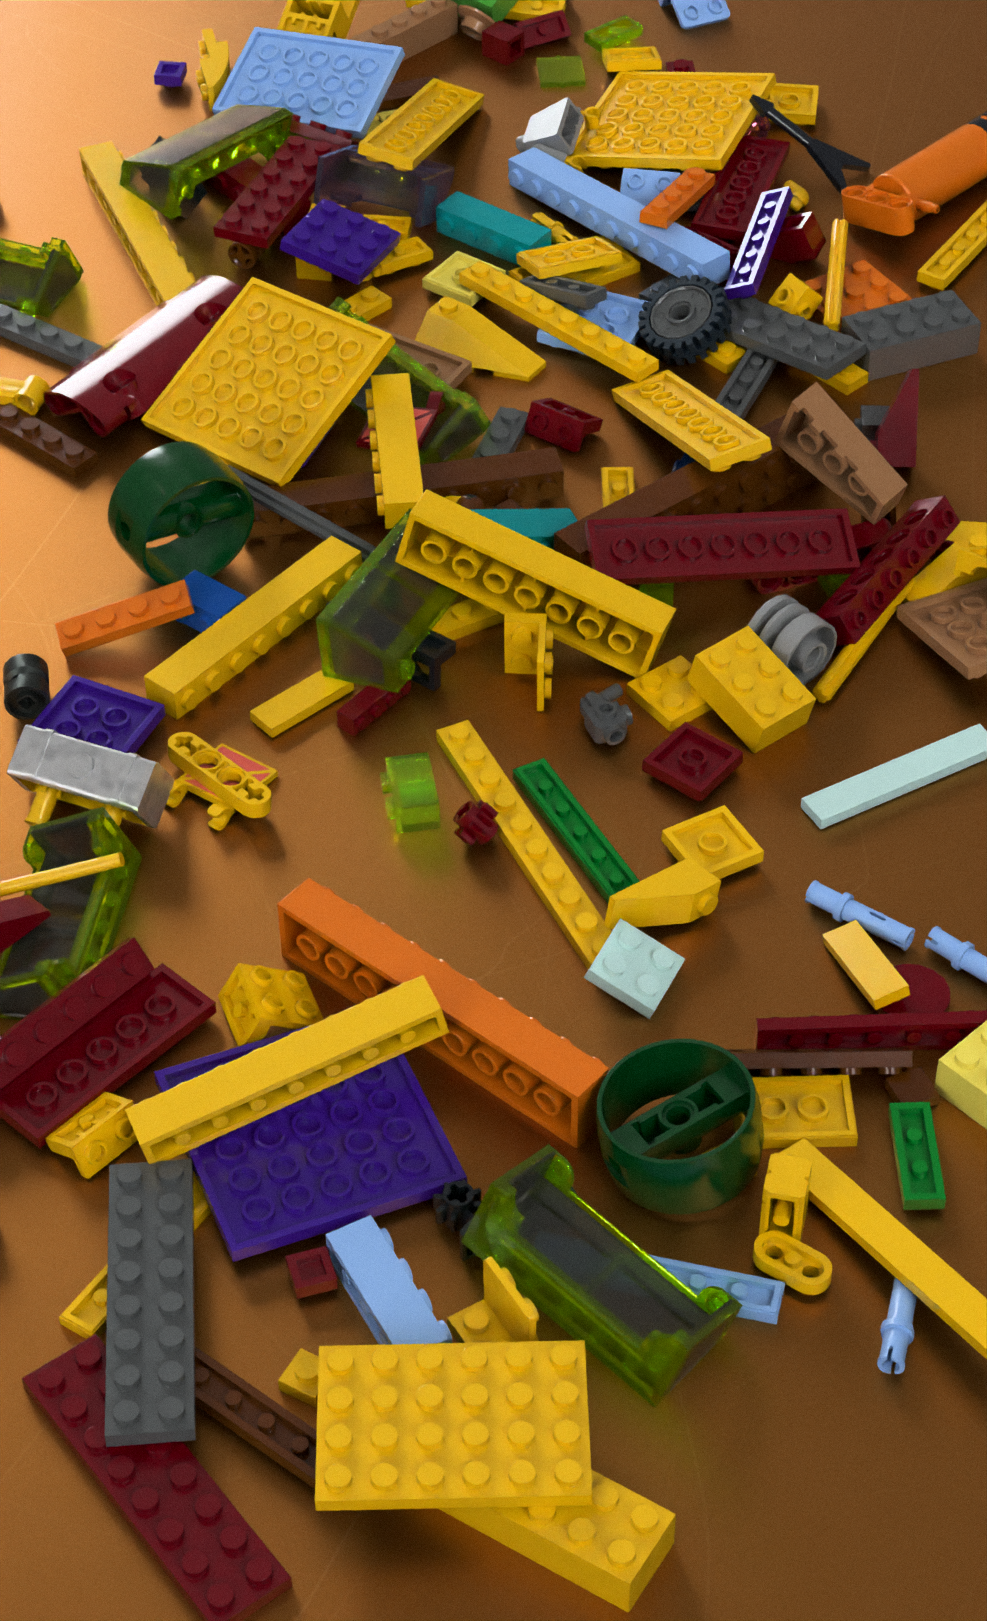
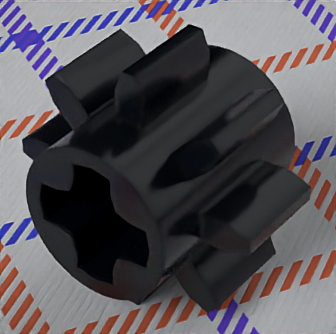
M466 1180L451 1183L445 1182L443 1195H433L436 1223H445L453 1233L460 1231L484 1206L481 1198V1189L473 1190L472 1186L466 1183Z

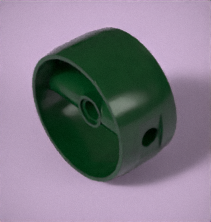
M187 441L172 442L159 446L134 462L117 483L108 507L109 527L120 548L143 573L164 586L182 580L193 570H197L210 578L218 574L239 554L250 535L254 521V503L248 489L239 476L216 454L200 444ZM174 534L179 536L169 543L146 548L147 542Z
M681 1038L654 1042L642 1046L623 1057L608 1072L601 1084L597 1097L596 1126L602 1157L617 1188L634 1203L649 1210L666 1214L699 1213L728 1202L743 1191L755 1176L760 1165L764 1142L760 1099L748 1069L728 1050L718 1045L695 1039ZM675 1095L622 1125L629 1116L644 1105L663 1097ZM740 1114L746 1117L739 1130L719 1147L691 1158L664 1159L673 1153L681 1155L695 1151L702 1142V1136Z

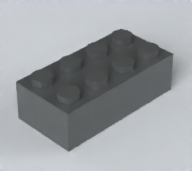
M953 290L941 291L936 294L842 317L841 326L842 334L850 335L854 339L867 343V354L855 361L854 364L869 372L868 381L906 372L909 369H918L977 354L981 322Z

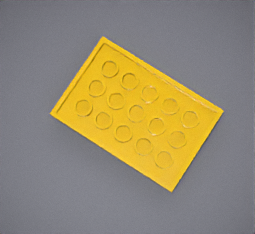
M585 1340L319 1346L315 1475L316 1511L592 1505Z

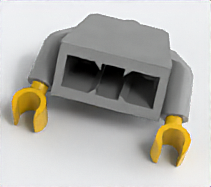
M569 97L564 98L531 116L525 134L516 138L517 149L522 153L535 147L583 173V169H587L584 156L574 155L570 158L568 155L574 152L583 119L587 129H598L600 112L596 107H588L585 111H581V107H576Z

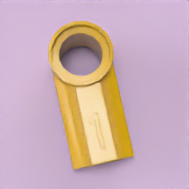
M29 376L25 381L0 377V405L11 403L34 416L44 403L43 393L50 387L44 379L38 376Z

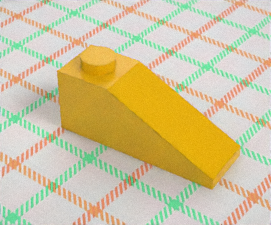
M981 530L954 542L915 576L914 584L903 602L908 603L987 578V573L960 578L953 575L958 550L960 548L987 545V535Z
M688 857L611 895L604 926L609 930L614 929L620 918L634 927L690 923L702 916L709 915L715 910L718 904L721 880Z

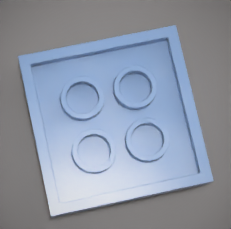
M607 291V299L595 304V307L592 309L580 310L576 305L560 304L632 345H635L641 336L638 322L640 321L638 316L640 311H644L642 305L645 300ZM540 328L537 331V342L586 355Z

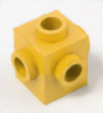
M789 273L768 303L779 307L783 311L809 320L824 298L802 280Z

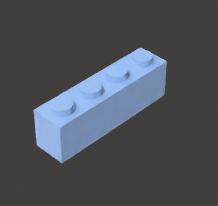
M371 1215L325 1234L326 1246L335 1273L379 1345L452 1343V1336L448 1326L443 1320L437 1321L432 1313L433 1308L428 1294L423 1288L418 1290L413 1283V1275L409 1264L404 1258L398 1259L394 1253V1245L386 1228L379 1229Z

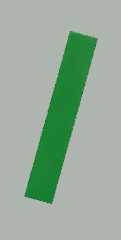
M545 758L513 769V780L607 904L611 895L639 882L633 871Z

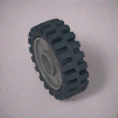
M687 275L680 276V282L678 283L675 278L669 280L667 288L663 284L657 287L660 293L652 292L648 296L651 302L644 301L642 305L644 311H640L638 316L640 319L638 322L640 333L651 353L660 361L665 360L667 364L673 365L674 361L677 365H684L685 359L690 364L695 363L696 356L698 355L701 359L708 357L707 350L714 353L718 349L716 342L723 344L726 340L724 334H729L731 330L729 324H732L731 308L718 285L704 276L700 279L698 275H692L689 280Z

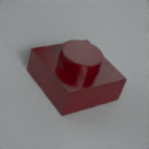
M327 1246L286 1256V1266L297 1299L338 1289L337 1276Z

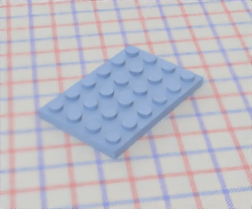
M254 27L212 111L215 117L271 125L274 114L284 116L285 111L301 116L300 122L309 125L310 121L313 120L327 125L325 131L335 134L336 129L353 134L352 138L364 139L405 53L403 48L398 46Z

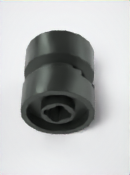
M29 653L17 654L5 662L3 667L5 709L10 715L18 719H36L50 703L47 663L43 658Z

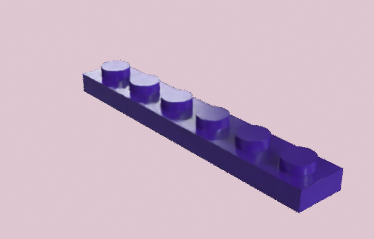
M789 186L761 193L724 289L728 300L735 298L746 299L757 294L793 197Z

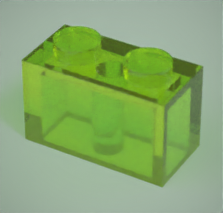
M428 752L385 757L386 772L380 773V785L382 794H389V798H385L387 820L394 819L397 834L440 828L439 799Z

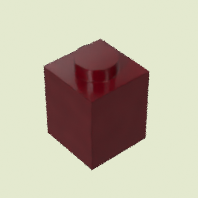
M499 20L482 31L483 56L508 66L524 55V30Z

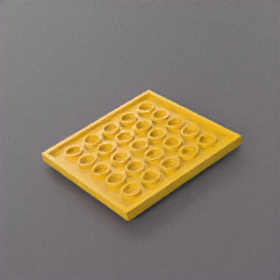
M619 71L595 105L600 112L599 128L594 130L587 129L584 121L581 125L574 152L568 155V157L582 155L586 159L587 166L600 167L601 169L625 167L630 169L652 168L653 170L679 169L686 171L688 168L699 167L709 172L722 170L758 113L749 102L751 96L756 95L766 100L776 85L775 73Z
M252 277L141 418V421L146 427L178 442L187 441L200 444L216 454L227 465L268 484H276L282 487L291 481L396 341L390 333Z

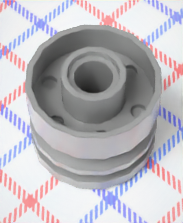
M786 594L775 596L767 601L755 613L748 624L803 685L813 680L824 669L832 657L836 646L837 633L834 626L818 615L810 613L808 608Z

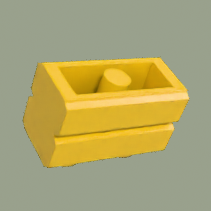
M775 1153L770 1155L763 1187L759 1235L772 1230L781 1231L801 1242L807 1214L812 1161L808 1158L799 1157L794 1154Z

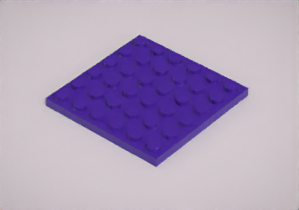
M306 1027L155 1071L156 1085L159 1092L162 1093L177 1086L179 1083L189 1081L213 1070L219 1065L229 1063L249 1054L257 1048L269 1045L288 1036L292 1032L300 1031ZM404 1053L186 1152L188 1159H192L193 1171L233 1262L339 1229L369 1215L373 1218L433 1199L434 1194L443 1195L445 1182L451 1183L466 1180L467 1183V1176Z

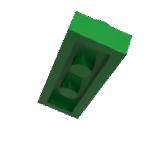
M930 1102L889 1103L888 1116L903 1210L945 1209L946 1195Z

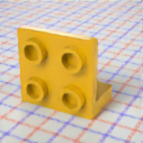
M505 612V673L537 674V711H544L545 699H551L552 678H546V675H553L552 652H547V649H553L554 628H547V614Z
M238 963L218 994L219 1001L238 1047L262 1040L267 1035L271 1026L299 1029L324 1020L305 975L294 970L288 971L261 965L255 966Z
M492 1256L484 1259V1299L447 1317V1326L458 1343L539 1341L536 1334V1322L539 1321V1314L534 1303L528 1297L523 1299L516 1289L512 1274L506 1267L500 1268Z

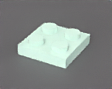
M620 918L583 978L650 1019L685 958Z

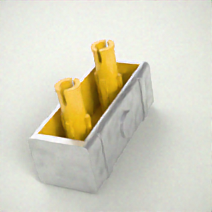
M28 724L25 725L7 769V774L21 787L36 793L24 822L38 829L47 830V825L57 800L101 812L89 841L96 846L109 850L113 847V842L122 819L154 829L158 826L174 784V778L158 762L142 758L138 754L124 753L59 734L57 731L49 728L42 729Z

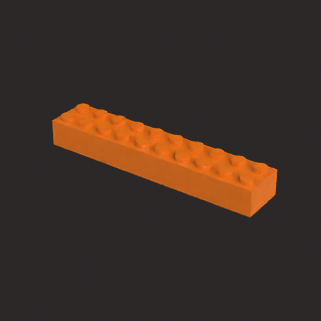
M308 878L277 903L283 957L355 1004L393 989L403 982L424 975L442 1009L449 1033L420 1045L422 1048L576 1149L597 1130L596 1108L598 1092L609 1072V1068L600 1059L589 1056L575 1047L567 1038L559 1037L542 1026L537 1019L521 1013L512 1007L507 1000L496 997L488 992L474 979L466 978L458 973L444 960L436 959L428 954L417 943L406 940L392 931L387 924L376 921L365 914L357 905L350 904L335 895L327 886H321Z

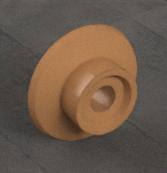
M468 5L458 6V14L463 19L460 29L469 37L482 41V31L496 22L487 14Z

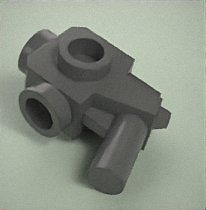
M617 683L598 694L591 691L585 695V698L582 697L580 699V712L585 718L584 726L595 743L619 744L627 734V726L633 723L632 713L628 705L620 706L617 701H614L623 695V690Z

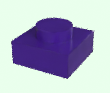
M159 61L154 73L155 85H164L169 88L182 86L187 74L186 62Z

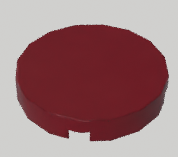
M900 964L894 966V968L909 985L910 995L876 1010L877 1014L948 1012L951 1001L950 988L945 979L933 969L919 964Z

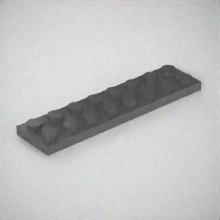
M670 274L640 292L639 299L651 302L648 296L652 292L660 293L657 287L663 284L667 288L669 280L675 278L678 283L680 278ZM718 285L727 299L732 312V324H729L731 330L729 334H724L726 340L825 380H828L867 354V343L854 339L850 335L836 332L827 326L808 321L802 316L793 315L781 310L779 307L760 302L753 297L728 300L724 291L725 288Z
M192 1159L167 1160L152 1164L140 1162L109 1165L105 1384L106 1447L196 1440L194 1189Z

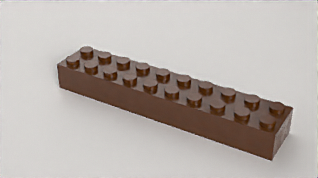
M785 414L758 428L759 431L770 437L772 450L761 454L760 458L753 461L737 462L732 464L731 468L722 472H711L699 462L694 461L555 532L554 550L592 568L584 530L586 520L757 512L818 480V478L774 443L785 419Z

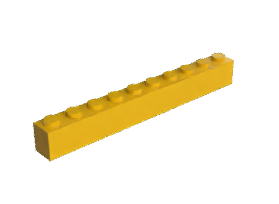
M112 141L79 148L82 174L154 303L158 306L162 302L172 299L195 282L192 272L187 271L183 256H178L175 242L173 240L169 241L165 225H160L157 211L151 210L149 198L147 195L142 194L141 185L138 180H134L130 165H125L122 151H117Z

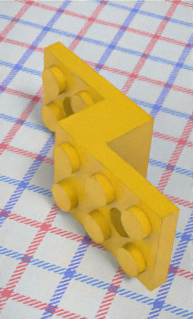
M288 0L277 30L346 39L360 0Z

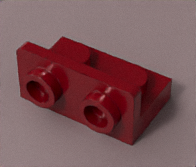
M545 398L531 401L524 430L567 450L578 452L580 451L583 437H586L589 433L599 432L603 419L556 399Z

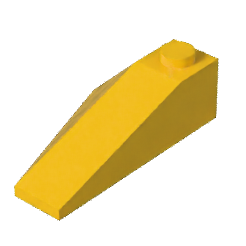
M444 296L427 310L415 338V341L472 361V372H474L475 368L491 370L493 376L530 382L546 367L544 359L471 306Z

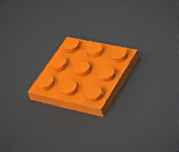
M865 259L845 266L840 329L837 332L841 333L842 317L908 301L913 298ZM828 273L804 282L824 298L813 313V316L822 324L824 321Z

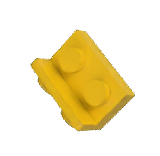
M105 1091L49 1134L45 1140L52 1152L73 1159L81 1176L90 1179L138 1141L125 1109L133 1106L134 1103L130 1099Z

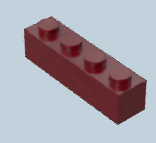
M393 664L337 710V727L353 736L364 730L369 723L379 718L386 709L393 706L403 695L409 693L411 690V673Z

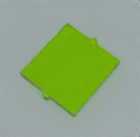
M557 55L556 57L536 58L541 88L585 86L586 81L581 56L561 57Z

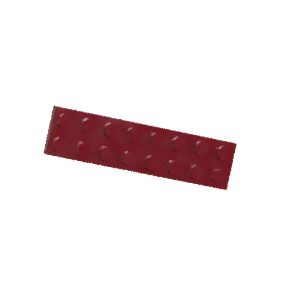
M847 508L586 520L584 525L592 569L626 585L851 574L855 569L861 567Z
M97 1334L22 1378L23 1387L202 1621H242L292 1588L291 1576L182 1441L106 1447V1346Z

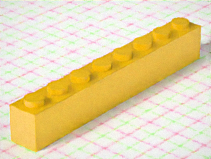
M331 535L144 675L147 699L164 704L165 713L178 720L188 711L194 709L210 694L219 690L223 684L236 674L241 673L249 664L267 653L275 644L289 636L292 631L305 621L311 619L328 602L347 588L357 584L363 578L362 552Z
M421 975L413 980L403 982L382 994L368 998L342 1012L330 1015L324 1020L300 1031L292 1032L288 1036L269 1045L257 1048L238 1059L219 1065L207 1073L179 1083L177 1086L156 1096L144 1099L138 1104L125 1109L148 1163L153 1164L159 1161H167L449 1033L436 997L424 975Z

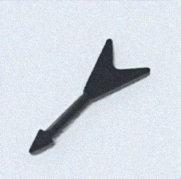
M756 95L751 96L749 102L759 115L769 118L806 147L808 153L840 194L847 187L842 169L868 172L871 167L870 163L820 140L813 139L773 108V103Z

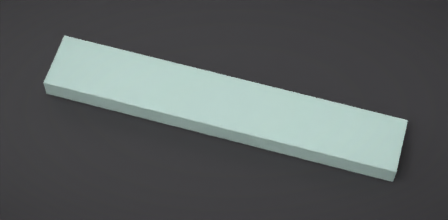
M980 723L805 796L801 798V808L820 829L838 823L986 760L987 730Z

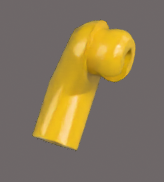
M788 180L783 187L789 186L793 195L789 207L794 212H798L802 206L805 207L807 205L809 194L800 185L792 180Z

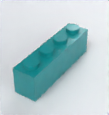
M456 191L436 206V232L517 266L520 265L517 264L516 253L551 245V229L459 191Z
M570 508L469 509L553 550L554 533L578 521Z

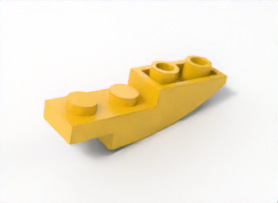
M211 28L202 30V41H198L201 58L199 59L200 70L195 71L197 86L200 87L202 101H207L209 111H212L231 73L228 42H216L213 29Z

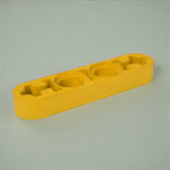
M178 732L169 737L168 757L174 765L242 815L249 818H261L270 813L272 808L271 790L266 785L193 733ZM202 764H214V765H216L215 767H212V768H202V767H199V766L202 765ZM226 781L239 782V784L231 786L224 785L223 783Z

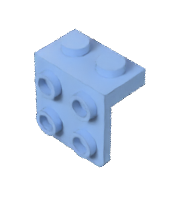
M658 0L660 7L673 6L679 23L685 30L725 21L730 16L725 0Z
M623 168L620 193L647 206L675 181L681 173Z

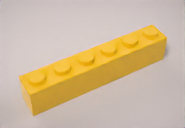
M409 373L371 375V388L365 389L366 408H372L367 410L368 429H375L369 431L371 450H377V452H372L373 472L379 471L378 474H374L375 494L382 493L381 496H376L377 515H384L385 529L405 528L411 510L424 493Z

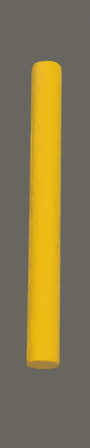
M117 852L1 881L0 897L123 867L125 860L123 854Z

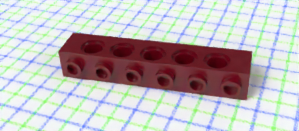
M945 495L915 501L860 563L861 567L855 569L816 613V615L834 626L837 633L835 647L856 644L960 524L959 518Z

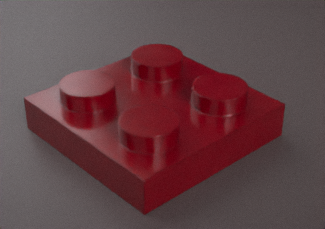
M684 722L643 759L642 771L701 802L743 763V752Z

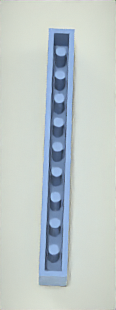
M535 147L508 159V179L511 186L680 278V276L687 275L690 280L692 275H698L700 279L704 276L716 284L729 278L730 251L676 222L667 229L640 223V211L645 207L644 205Z

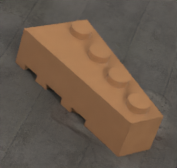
M817 381L791 402L774 443L875 525L898 505L908 484Z

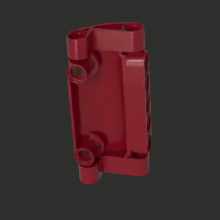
M202 276L172 299L159 304L72 368L66 377L43 393L46 405L54 414L59 416L82 412L89 425L101 437L107 436L127 421V419L132 420L140 416L152 406L242 291L243 287L220 276Z

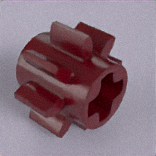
M470 800L459 808L453 818V821L459 826L455 829L454 833L466 844L468 843L472 846L476 841L483 845L497 832L499 824L493 819L499 813L487 802L484 803L482 800H479L475 804Z

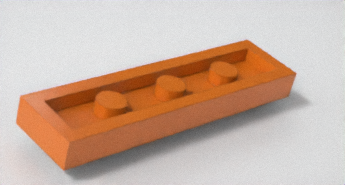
M699 167L688 168L640 211L639 222L667 229L714 186L715 174L705 172L704 169Z
M185 579L57 622L55 625L61 650L64 656L68 657L194 614L195 611L188 585Z

